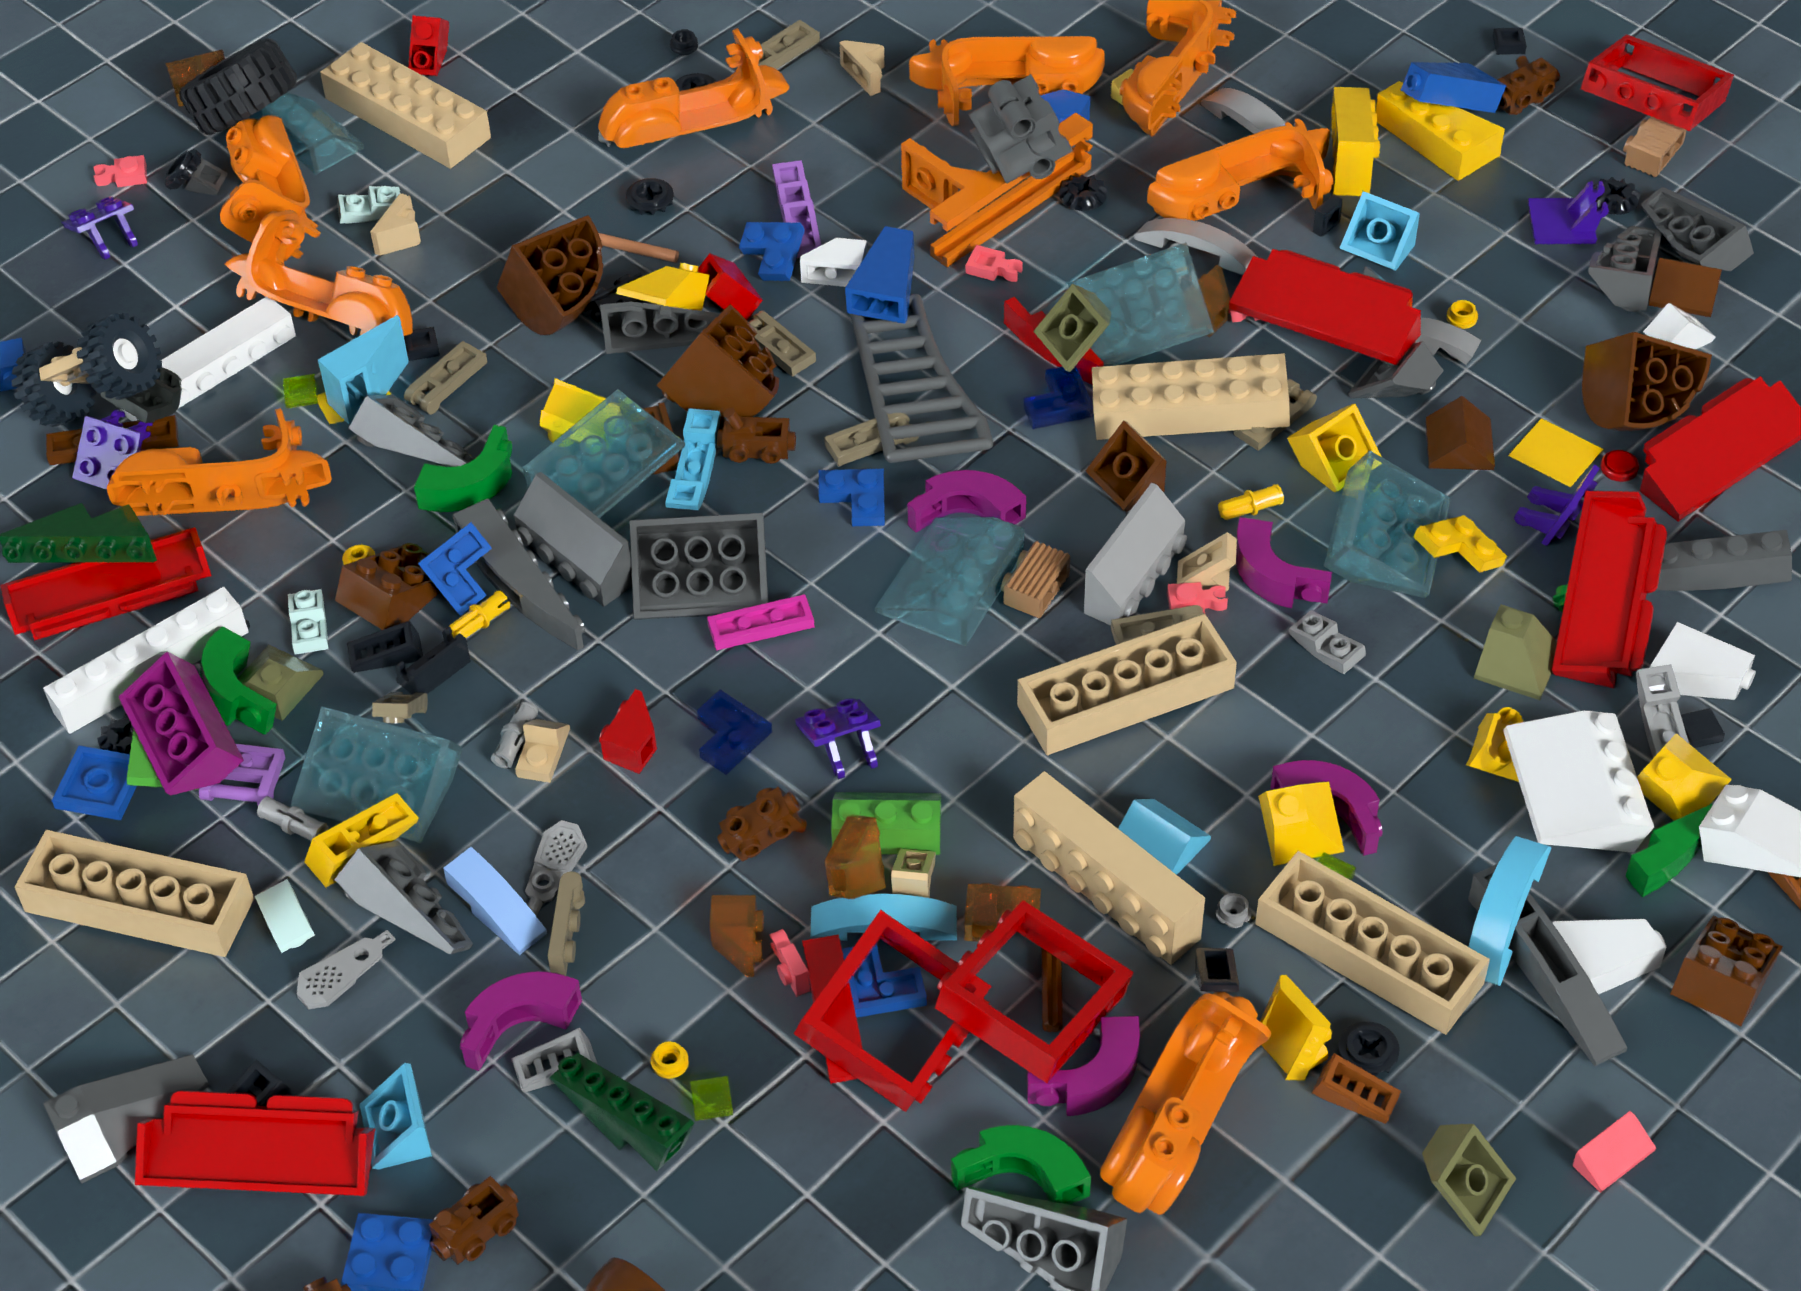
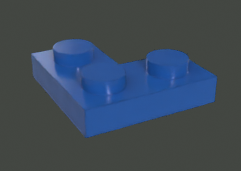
M746 222L739 249L743 255H763L758 272L763 281H790L805 228L801 223Z
M884 469L819 470V503L851 502L852 527L885 526Z
M470 522L418 563L459 616L466 613L471 605L477 604L487 596L466 569L488 553L492 547L472 522Z
M877 944L849 981L856 1018L927 1006V995L920 967L883 973ZM853 947L842 948L844 960Z

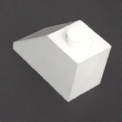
M835 238L802 255L800 258L801 283L846 287L867 255L866 240Z
M1668 303L1643 331L1647 336L1695 350L1711 343L1716 338L1695 317L1671 303Z

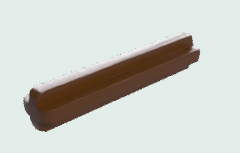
M1042 948V1025L1045 1032L1058 1033L1063 1029L1062 961Z

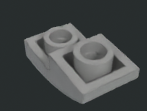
M1421 317V335L1415 341V343L1423 341L1432 355L1439 348H1442L1452 358L1458 359L1465 365L1472 359L1481 342L1479 338L1461 328L1439 320Z
M1312 610L1289 628V634L1301 646L1320 661L1342 674H1345L1366 656L1365 645L1338 633L1337 622Z

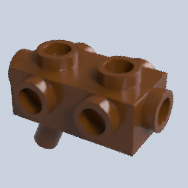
M1520 56L1516 59L1519 69L1497 79L1506 85L1498 107L1509 115L1520 114L1522 109L1529 104L1541 103L1545 97L1553 93L1555 83L1560 80V74L1554 66L1542 57L1529 63L1526 56Z
M728 408L724 411V429H718L717 447L723 449L724 457H728L738 463L745 462L748 458H759L766 463L774 464L780 459H788L789 451H795L796 432L790 431L789 418L740 417L734 408Z
M779 786L775 789L771 787L764 788L757 793V800L745 807L736 806L731 808L726 814L727 818L719 822L722 833L717 835V839L723 850L727 854L732 852L741 861H745L758 855L761 850L776 841L786 838L793 831L804 832L807 822L805 819L799 818L797 812L801 810V807L792 792L785 793Z
M491 1176L481 1184L473 1185L467 1190L462 1199L452 1207L441 1210L435 1216L433 1222L429 1224L433 1241L430 1242L432 1249L441 1260L446 1261L450 1257L457 1265L465 1259L468 1261L476 1260L486 1248L485 1243L496 1234L500 1237L505 1236L515 1227L516 1218L519 1216L516 1206L519 1202L518 1197L507 1184L504 1183L500 1186Z

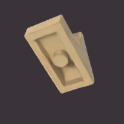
M846 40L839 42L840 65L870 96L880 93L881 69L885 66L884 47L879 44Z
M400 193L370 231L375 254L384 255L417 246L421 243L418 224L414 221L415 211L412 207L411 196Z
M1227 532L1178 561L1177 584L1201 582L1202 590L1221 585L1226 587L1227 592L1229 590V571L1236 564L1237 539Z
M540 719L524 723L525 744L515 768L517 777L551 783L570 730V725Z
M900 848L891 873L892 893L930 898L931 875L935 867L936 852Z

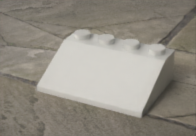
M1584 710L1507 725L1503 729L1538 843L1634 853L1654 828L1616 714Z

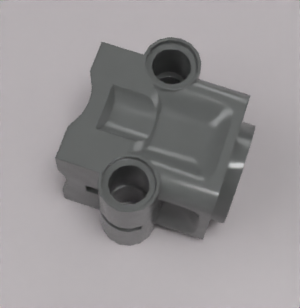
M1031 74L1014 84L1007 80L996 82L988 92V98L991 102L968 114L975 127L970 130V133L991 172L993 174L1000 172L1006 184L1027 172L1033 178L1043 179L1053 172L1056 160L1073 151L1067 138L1059 133V120L1049 102L1039 95V87Z

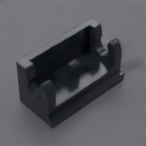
M447 627L442 632L444 641L407 669H405L403 661L395 666L397 683L410 694L415 692L428 694L470 663L467 640L462 634L459 633L454 639L451 628Z

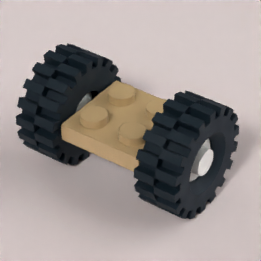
M115 313L88 325V328L83 329L81 332L83 337L78 339L77 342L79 348L74 349L71 345L64 347V342H49L19 357L16 361L18 366L13 367L12 374L17 376V378L12 380V387L18 388V392L14 393L16 400L22 399L24 404L20 407L24 412L27 410L31 412L29 417L33 421L40 419V424L43 426L50 424L51 427H57L87 414L90 411L88 408L94 405L95 400L91 397L95 396L96 392L99 394L105 392V397L109 399L116 397V400H122L145 391L155 384L154 380L159 379L161 374L157 371V369L162 367V361L157 359V356L161 355L160 347L155 348L153 342L157 341L154 335L149 336L147 331L150 328L146 324L140 326V319L135 316L129 318L128 313ZM95 383L96 387L93 388L91 384Z

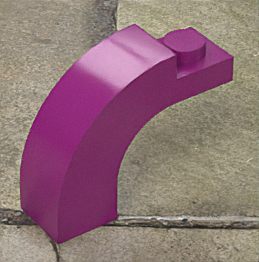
M957 470L942 473L927 479L926 493L916 496L907 503L908 526L917 533L949 514L971 513L984 518L999 533H1002L1026 518V495L1009 481L991 473L975 470Z
M1244 517L1239 518L1236 542V567L1242 580L1254 593L1271 603L1287 608H1292L1294 599L1328 603L1332 572L1298 567L1282 561L1275 555L1270 546L1273 522Z
M1301 760L1273 766L1271 790L1301 784L1329 782L1336 814L1348 824L1363 856L1377 852L1379 837H1382L1383 834L1380 820L1377 817L1380 799L1371 786L1361 777L1346 768L1323 761Z
M526 972L504 978L483 990L465 1011L468 1029L462 1036L460 1049L463 1052L466 1067L480 1071L500 1035L516 1024L527 1021H539L567 1030L582 1002L579 980L551 972Z
M1139 1016L1101 1017L1100 1050L1092 1061L1082 1067L1071 1070H1059L1048 1083H1045L1028 1071V1104L1052 1106L1057 1103H1066L1067 1116H1077L1096 1111L1114 1101L1127 1088L1137 1067L1140 1040Z

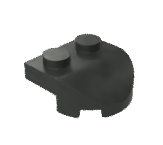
M161 367L157 370L161 373L159 379L154 380L155 384L147 390L122 400H116V397L112 399L106 398L105 392L101 393V397L113 403L115 407L135 416L137 420L144 423H152L177 411L181 400L182 380L176 373Z

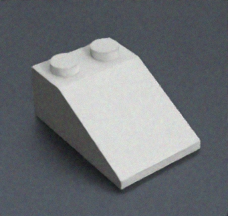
M1726 784L1699 826L1704 861L1801 877V811L1760 789Z

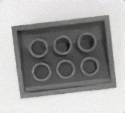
M763 513L629 520L634 620L711 616L768 603Z

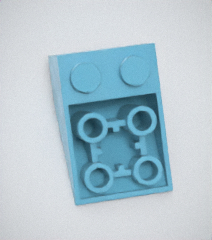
M398 315L318 359L328 405L349 425L352 423L365 397L370 395H386L409 363L401 320Z

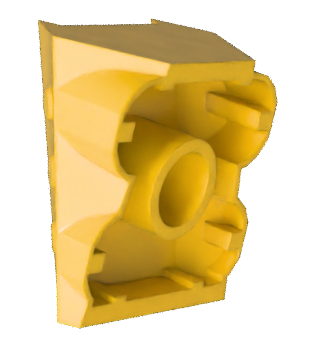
M555 378L544 409L541 410L540 427L548 432V438L553 444L564 445L574 440L579 442L583 449L595 450L599 448L604 450L620 413L621 403Z
M1504 707L1497 713H1487L1478 727L1479 730L1469 760L1465 765L1519 782L1503 729L1507 725L1522 723L1523 719L1520 713L1510 707Z
M1280 975L1260 1019V1022L1271 1031L1270 1038L1261 1046L1287 1074L1285 1080L1304 1081L1311 1069L1328 1059V1051L1324 1043L1331 1039V1023L1287 975Z

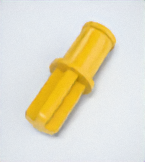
M1278 484L1253 492L1246 490L1244 495L1221 501L1218 504L1219 515L1224 520L1248 513L1257 515L1259 510L1283 504L1284 495Z
M498 590L479 605H471L469 612L450 624L449 627L452 630L454 639L459 633L467 638L478 629L487 628L492 619L511 607L510 601L502 603L508 599L507 596Z

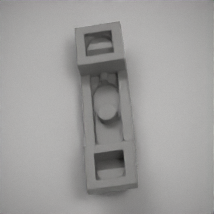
M1221 88L1201 100V105L1219 119L1230 116L1253 134L1285 126L1286 123L1263 102L1236 89Z
M1162 218L1147 221L1138 230L1134 238L1159 248H1163L1169 240L1218 255L1220 256L1218 267L1242 275L1246 271L1252 257H1258L1245 244L1230 234L1208 224L1188 219Z
M1671 664L1638 669L1636 671L1640 708L1648 743L1654 758L1676 733L1688 742L1677 704L1681 696Z

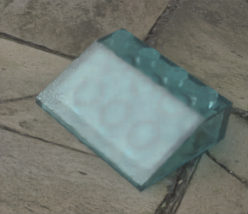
M1186 242L1068 283V287L1075 284L1095 293L1111 311L1110 324L1090 347L1104 362V366H1116L1214 333L1197 270Z
M617 389L523 467V472L528 488L535 475L542 472L598 518H601L683 449L685 442Z
M1368 451L1347 472L1324 567L1353 583L1426 598L1430 594L1438 557L1434 558L1413 536L1420 526L1446 520L1451 498L1376 453Z
M995 517L935 518L875 607V612L966 646L1001 592V584L1005 575L1008 572L1013 573L1018 557L1024 550L1025 528Z
M321 706L290 808L297 806L304 810V812L343 822L398 793L419 817L418 822L399 837L421 843L453 781L463 747L448 739Z

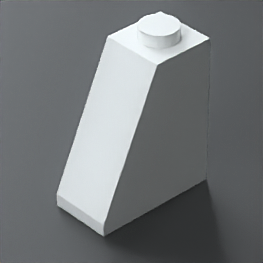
M1679 622L1676 623L1649 667L1671 664L1680 695L1735 700L1742 688L1748 690L1756 674V671L1751 669L1755 655Z
M1646 919L1553 922V925L1587 974L1598 995L1661 966L1666 950L1665 941L1657 930H1653Z

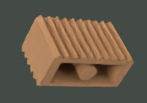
M1650 117L1648 120L1643 119L1638 128L1637 135H1630L1623 149L1626 153L1625 165H1630L1632 169L1636 168L1637 171L1641 170L1642 173L1646 172L1648 175L1652 174L1653 177H1657L1683 145L1687 130L1654 117Z
M1035 541L1028 551L1023 550L1018 557L1013 574L1008 572L1002 581L1001 591L1004 592V605L1040 619L1048 605L1051 604L1054 596L1057 595L1060 587L1063 586L1066 578L1069 577L1070 555L1068 552L1064 553L1062 550L1052 549L1050 545L1046 546L1038 541Z

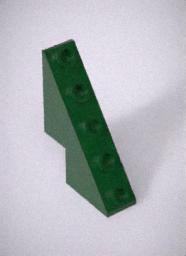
M80 503L0 534L2 555L7 559L8 563L157 561L149 535L130 504L91 518L84 505Z
M579 1053L561 1060L558 1070L550 1076V1079L619 1150L629 1143L656 1172L685 1146L695 1124L690 1118Z

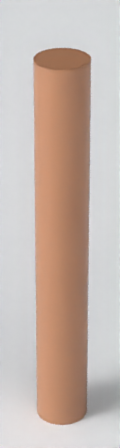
M599 233L602 246L674 263L678 261L679 251Z

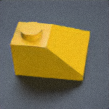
M680 262L679 268L665 266L617 288L616 294L663 306L702 311L709 275L697 272L698 266Z
M1351 404L1317 419L1287 438L1301 467L1333 492H1338L1384 461L1356 404Z
M1677 733L1637 776L1643 795L1674 821L1710 805L1722 792L1725 785H1728L1732 780Z
M1329 782L1285 787L1266 791L1258 796L1274 866L1287 864L1297 851L1312 859L1345 852Z

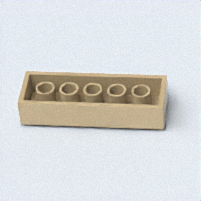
M362 42L320 71L327 100L450 169L491 138L486 110Z
M1285 353L1092 367L1096 440L1110 439L1123 420L1127 421L1142 437L1251 429V427H1290Z
M1206 614L1018 679L1017 706L1045 754L1050 755L1234 689L1237 662Z
M1047 772L1041 773L1014 795L1013 838L1018 846L1025 851L1029 850L1040 859L1046 869L1051 872L1055 871L1064 878L1072 890L1077 893L1081 892L1090 899L1098 911L1108 914L1116 920L1124 932L1131 936L1134 935L1142 941L1154 956L1161 957L1172 965L1201 940L1205 897Z
M45 830L15 885L25 912L222 957L227 956L254 900L247 874L50 830Z
M1297 851L1258 899L1255 922L1257 926L1445 1035L1485 983L1489 958L1300 851Z

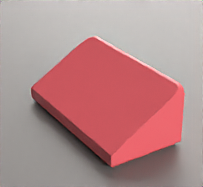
M1629 1111L1579 1149L1572 1166L1601 1193L1653 1153L1656 1147L1637 1117Z

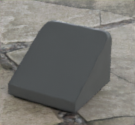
M201 159V163L197 166V170L193 173L185 190L217 195L228 173Z

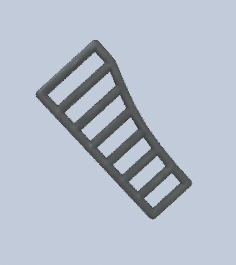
M910 294L909 307L912 308L913 315L908 316L905 324L882 319L864 321L863 316L850 314L887 462L896 463L989 450L993 447V439L987 418L960 387L944 362L933 337L923 301L919 294ZM917 327L920 334L919 336L870 342L868 337L870 333ZM925 348L928 355L875 363L873 354ZM934 368L938 374L936 377L880 384L878 375ZM947 388L952 395L951 397L886 406L883 398L884 396ZM962 408L969 417L891 427L887 414L904 413L906 415H915ZM976 429L979 437L896 449L894 439Z

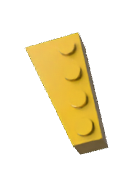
M1400 81L1378 93L1375 111L1377 113V123L1457 181L1500 156L1505 128L1458 107L1419 102L1401 91L1403 82Z
M1334 87L1331 111L1332 157H1334L1333 195L1361 196L1363 191L1370 194L1373 158H1379L1380 153L1375 99H1370L1369 88Z

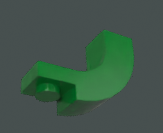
M493 425L483 451L477 458L467 464L456 467L424 464L414 486L418 509L435 512L460 511L483 500L491 499L499 493L512 476L510 462L512 441L508 440L506 427Z
M222 626L209 638L203 649L199 675L226 726H229L237 719L246 726L266 735L273 728L277 704L246 687L237 679L236 675L247 666L251 642Z
M1005 1125L982 1130L979 1132V1147L966 1148L959 1152L956 1157L951 1158V1179L957 1190L997 1174L1018 1173L1036 1181L1044 1190L1049 1201L1070 1205L1090 1196L1091 1176L1080 1157L1064 1141L1037 1128Z

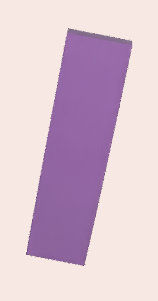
M802 160L772 164L783 222L801 223L805 228L797 258H801L802 255L821 246L813 201L810 197L808 182L805 179Z

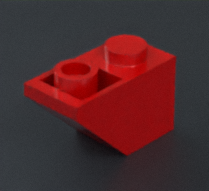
M412 15L408 68L421 75H438L447 52L449 21L436 17Z
M709 253L699 266L697 272L709 275L705 295L724 310L731 304L748 320L763 301L735 263Z
M635 689L629 699L624 700L620 704L617 715L611 724L604 726L600 733L599 742L604 760L637 774L641 773L657 750L654 726L642 691Z

